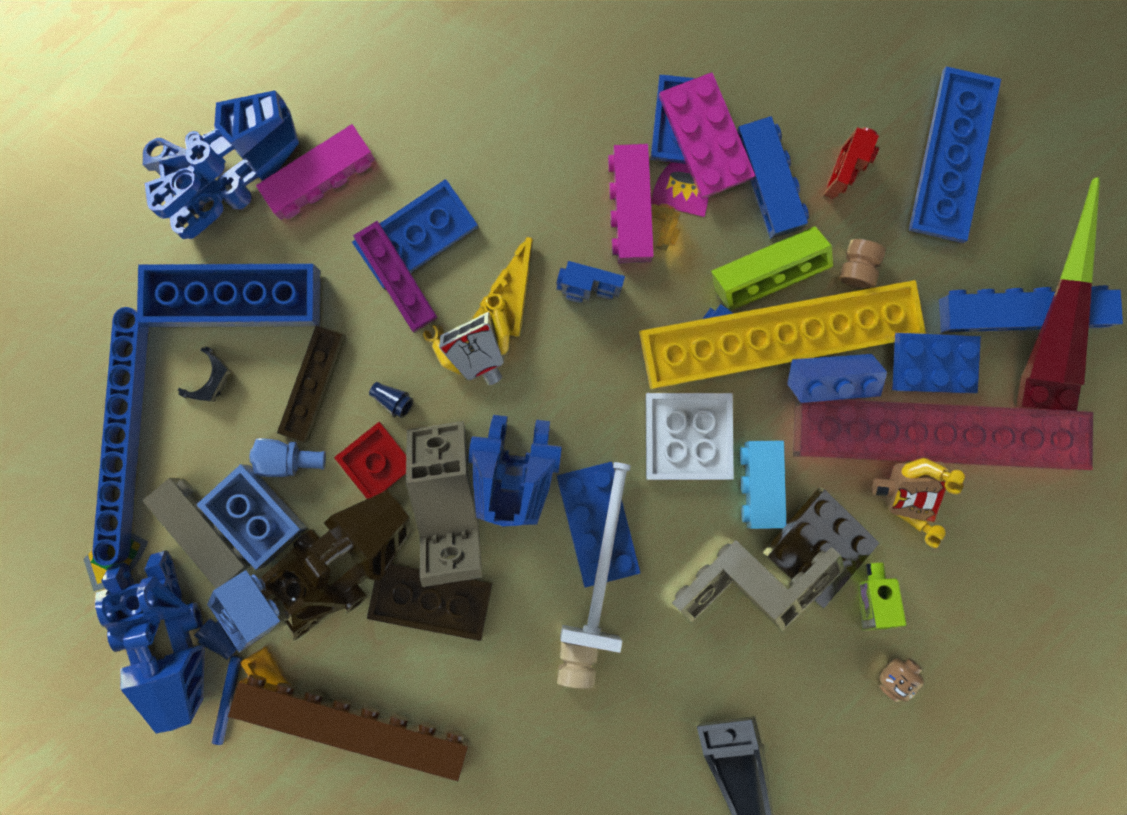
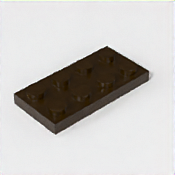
M395 563L389 564L388 570L379 581L374 580L367 619L477 641L482 640L493 582L470 579L422 587L420 568Z

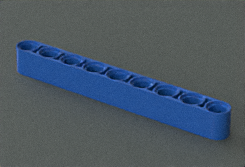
M129 307L118 309L112 320L92 550L95 562L103 566L124 562L129 556L149 327L137 323V310ZM131 316H134L135 324L128 328L127 321ZM132 344L133 351L130 356L126 357L125 348L127 345ZM129 372L130 381L124 386L122 378L125 373ZM126 400L128 409L124 414H121L120 405ZM121 429H123L125 432V439L123 442L120 443L117 439L118 432ZM118 458H121L123 467L118 472L115 469V462ZM115 487H118L120 490V498L117 501L114 500L112 495ZM113 515L118 520L115 530L110 526V519ZM110 545L115 548L113 559L109 557L107 552Z

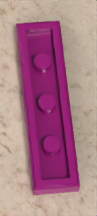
M375 221L354 234L353 237L412 332L416 333L437 320V315L379 222Z

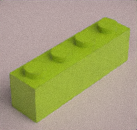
M814 226L712 270L715 291L727 309L732 311L834 267L832 245Z

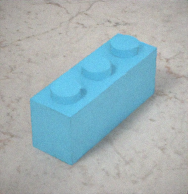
M784 441L744 442V447L740 448V463L745 465V476L741 477V492L746 494V505H742L741 509L742 522L746 523L747 528L750 529L784 528L786 526Z

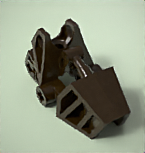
M388 490L331 515L324 522L329 531L322 537L314 529L302 534L293 543L294 547L259 579L263 586V590L260 592L266 601L271 599L274 603H277L280 600L284 605V613L287 618L284 622V629L294 641L305 635L328 614L342 609L348 613L364 602L367 595L359 584L367 577L376 581L382 579L388 570L389 564L393 562L410 535V518ZM350 553L351 558L356 564L332 585H329L331 569L328 565L337 558L344 557Z

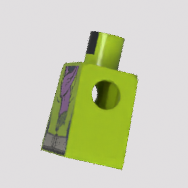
M884 563L866 564L868 581L858 584L862 631L906 626L897 578L886 579Z

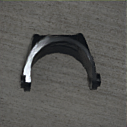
M205 346L200 351L208 355L211 361L212 372L209 380L197 391L188 392L180 387L177 391H179L178 395L184 398L215 402V398L221 395L227 383V376L231 374V371L213 353V349Z

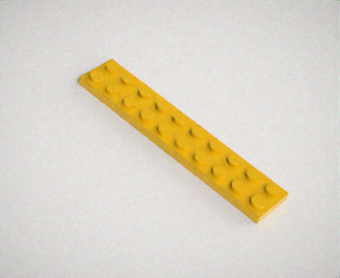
M916 280L639 331L650 389L792 362V359L815 358L895 342V333L926 334Z

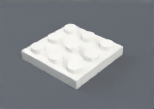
M646 393V480L734 479L733 393Z

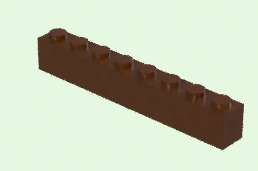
M259 675L244 677L237 684L228 714L230 718L457 782L459 780L469 745V740L465 739V735L452 730H449L447 733L436 730V726L423 722L415 725L408 723V719L400 715L383 716L380 715L378 709L372 707L355 708L351 706V702L344 699L330 701L323 699V694L315 691L298 692L294 690L295 687L287 683L270 684L266 682V678Z

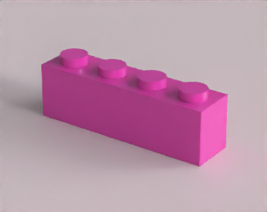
M353 124L258 183L256 187L273 213L280 220L284 218L290 219L300 212L301 207L308 203H316L322 199L323 193L329 189L339 188L344 185L348 180L347 178L354 173L366 171L371 166V162L375 161V158Z
M648 144L614 145L613 155H608V172L614 173V182L609 183L610 200H615V210H610L611 228L616 227V238H612V256L617 255L618 264L652 262L654 253Z

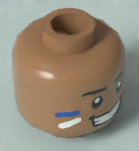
M894 658L879 675V680L882 683L880 689L895 702L900 700L904 702L910 701L924 685V679L920 674L922 668L910 658L906 661L901 658Z

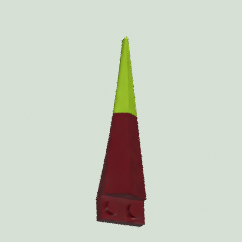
M1099 177L1091 181L1061 278L1041 331L1021 376L1016 404L1018 406L1077 413L1081 385L1085 384L1100 185Z

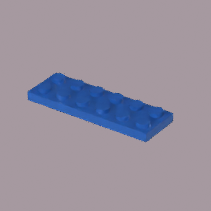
M947 66L942 70L908 231L960 243L968 241L1001 83L1000 78Z

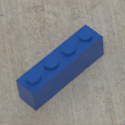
M772 116L739 126L737 130L756 175L750 182L770 240L802 230L808 224L809 212L805 203L801 204L798 195L800 193L799 182L796 177H792L789 168L791 160L787 150L783 151L780 142L782 140V133L779 125L774 124Z

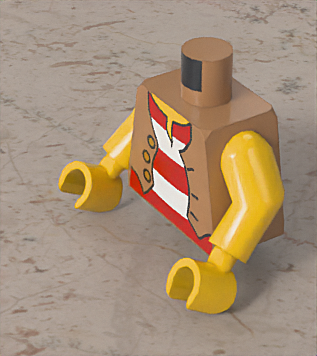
M921 458L909 463H897L894 465L890 479H874L872 491L874 496H885L889 511L909 523L920 533L923 531L927 533L925 542L930 547L937 548L941 540L944 539L946 531L940 525L930 526L929 523H935L946 490L952 494H959L962 491L965 475L960 470H953L949 473L948 468L944 466L943 462H933L927 458Z

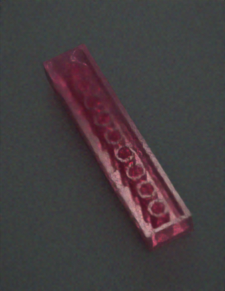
M797 399L795 400L793 457L908 463L921 458H927L933 462H943L948 465L1071 471L1093 470V412L861 400L800 403Z

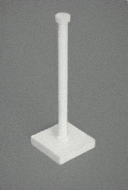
M618 462L613 464L615 474L587 625H584L583 628L562 625L561 642L621 652L622 639L620 636L601 632L599 622L626 473L630 471L631 465Z

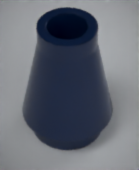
M378 381L372 385L369 391V396L376 400L393 417H405L412 407L413 398L406 391L383 385Z
M212 618L194 634L199 640L198 644L217 653L225 660H228L237 650L218 621L215 622Z

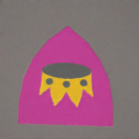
M671 162L658 177L653 190L651 204L705 217L708 197L700 198L687 164Z

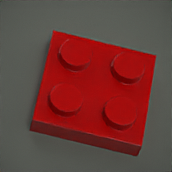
M380 421L334 457L366 499L388 490L406 475V453Z

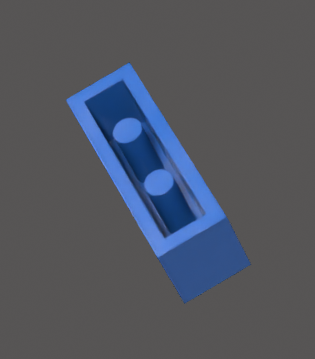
M872 354L792 359L787 384L800 403L880 397L887 371Z

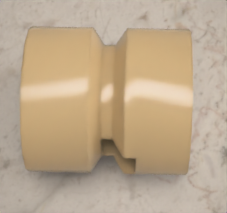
M561 642L560 659L564 663L559 665L557 684L572 688H594L596 670L592 668V664L597 662L598 648Z

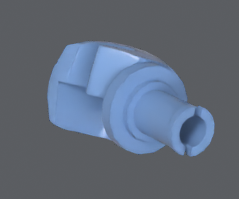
M257 438L253 448L250 450L249 459L254 474L258 476L290 477L295 476L299 468L324 470L326 452L300 451L297 442H290L288 445L279 440Z

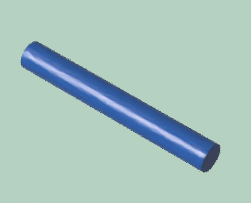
M232 655L230 657L211 741L215 745H223L229 720L228 714L234 698L241 666L240 662L242 661L241 656Z

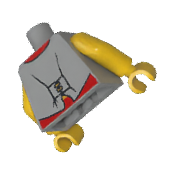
M498 294L500 302L496 307L491 306L489 297L486 299V306L493 311L492 315L487 312L444 333L441 326L432 325L436 332L434 338L429 331L425 330L423 332L424 339L433 342L432 348L442 367L458 375H463L467 380H472L482 375L488 385H493L501 380L502 375L497 367L504 363V354L509 350L510 339L506 314L501 311L505 306V300L502 296Z

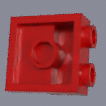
M857 127L845 141L823 196L834 200L840 193H845L848 185L852 186L857 174L860 171L865 172L869 163L874 162L879 151V147L875 146L879 137L875 130Z

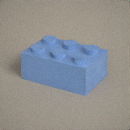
M240 464L196 504L255 570L265 568L307 529L305 524L263 478L254 474L251 465Z
M246 570L213 590L207 603L239 653L270 633L280 622L277 617L280 615L277 606L271 599L266 601L260 592L263 590L261 582L256 575L250 576Z

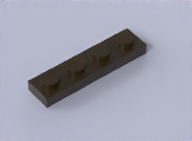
M317 325L315 326L277 434L307 443L345 335Z

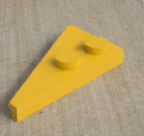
M526 237L525 241L519 245L514 252L515 256L506 269L502 270L492 285L490 293L483 298L479 304V309L472 318L475 319L487 312L492 315L493 311L486 306V299L489 297L491 306L496 307L500 302L499 294L505 300V306L501 311L506 314L511 337L521 336L533 238Z

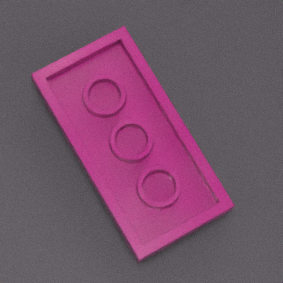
M712 72L659 93V99L701 199L754 179L756 175Z

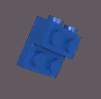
M568 261L566 269L560 268L556 290L566 294V299L582 303L583 299L589 301L592 290L597 291L596 295L599 297L613 299V296H620L625 276Z

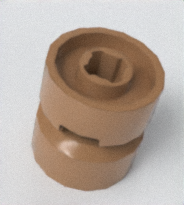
M850 240L846 251L848 262L842 265L838 278L839 281L860 289L875 288L879 277V271L876 267H880L883 262L886 248L869 240Z

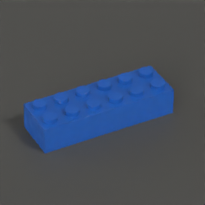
M138 264L137 323L148 327L320 326L321 270L314 264Z

